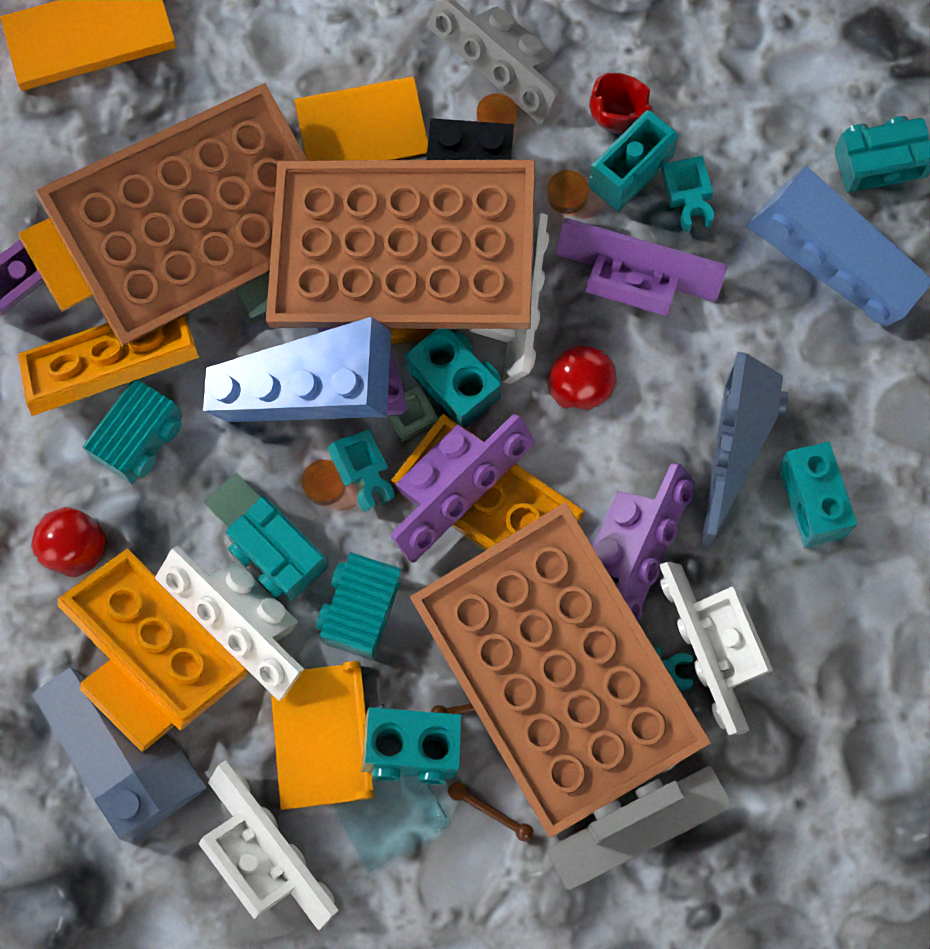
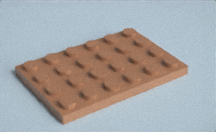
M263 83L37 189L36 195L121 347H124L270 272L278 161H308L266 83Z
M535 160L278 161L266 312L267 325L269 328H336L373 317L386 328L531 329Z
M566 502L410 596L414 606L549 838L711 744L710 739Z

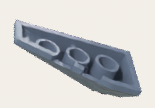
M737 351L724 385L701 544L704 546H711L777 417L784 418L787 408L788 392L781 391L783 375L744 352Z
M70 667L32 694L89 793L120 840L132 843L208 788L184 752L163 736L142 753L80 690V682L86 678Z

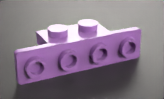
M569 218L563 221L556 249L558 256L593 266L585 292L668 316L675 291L716 301L727 271V266L723 263Z
M513 414L485 442L457 424L395 484L403 496L418 506L391 533L392 540L410 562H416L535 444L532 434L520 416Z
M672 462L655 500L617 491L593 544V548L613 581L617 583L619 591L638 621L641 617L642 604L649 588L658 578L659 565L667 547L675 539L677 524L684 508L689 505L694 494L695 481L683 466L678 463Z

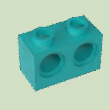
M436 329L404 355L406 371L452 420L466 428L501 399L500 382L502 379L498 371L488 361L481 363L472 354L473 347L460 331L453 333L450 329ZM441 353L448 354L453 358L446 365H437L431 361L435 355ZM472 383L478 385L482 390L477 395L466 396L459 389L465 384Z
M830 441L787 451L778 466V470L804 549L847 538L857 526V521Z
M369 707L365 717L361 772L372 773V779L379 781L400 780V775L419 776L418 782L423 784H445L446 778L453 779L459 770L462 714ZM384 736L392 737L398 742L400 752L394 756H385L378 751L376 740ZM427 740L440 742L445 749V757L439 760L427 757L423 751L422 743Z

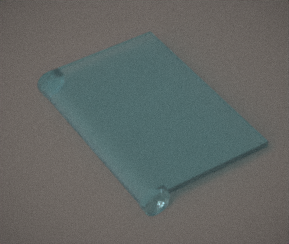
M380 704L375 707L387 709L384 704ZM384 736L376 740V747L381 754L394 756L400 752L398 742L392 737ZM400 775V780L398 781L372 779L373 799L331 804L368 873L451 825L430 785L418 782L419 776Z

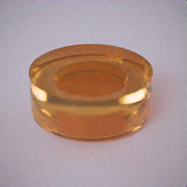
M504 94L487 95L477 106L476 120L477 122L514 124L515 127L517 123L516 104L510 97Z
M563 170L554 174L549 180L547 187V200L550 206L563 214H573L580 211L588 200V182L583 175L573 170Z
M318 460L311 463L302 475V487L305 495L317 505L326 506L334 504L342 498L346 491L336 466L331 460Z

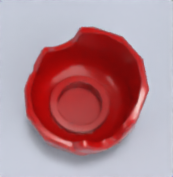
M605 73L598 77L594 83L589 101L591 115L598 126L604 130L622 135L646 110L651 111L652 106L649 105L650 89L635 77L623 73Z
M586 345L575 346L565 350L552 362L546 376L549 394L559 406L565 409L573 407L589 411L594 407H598L611 397L617 383L616 369L611 358L603 350Z
M62 507L46 513L36 525L31 548L33 555L37 557V561L45 568L69 577H79L94 569L104 555L106 537L99 523L94 518L81 510Z

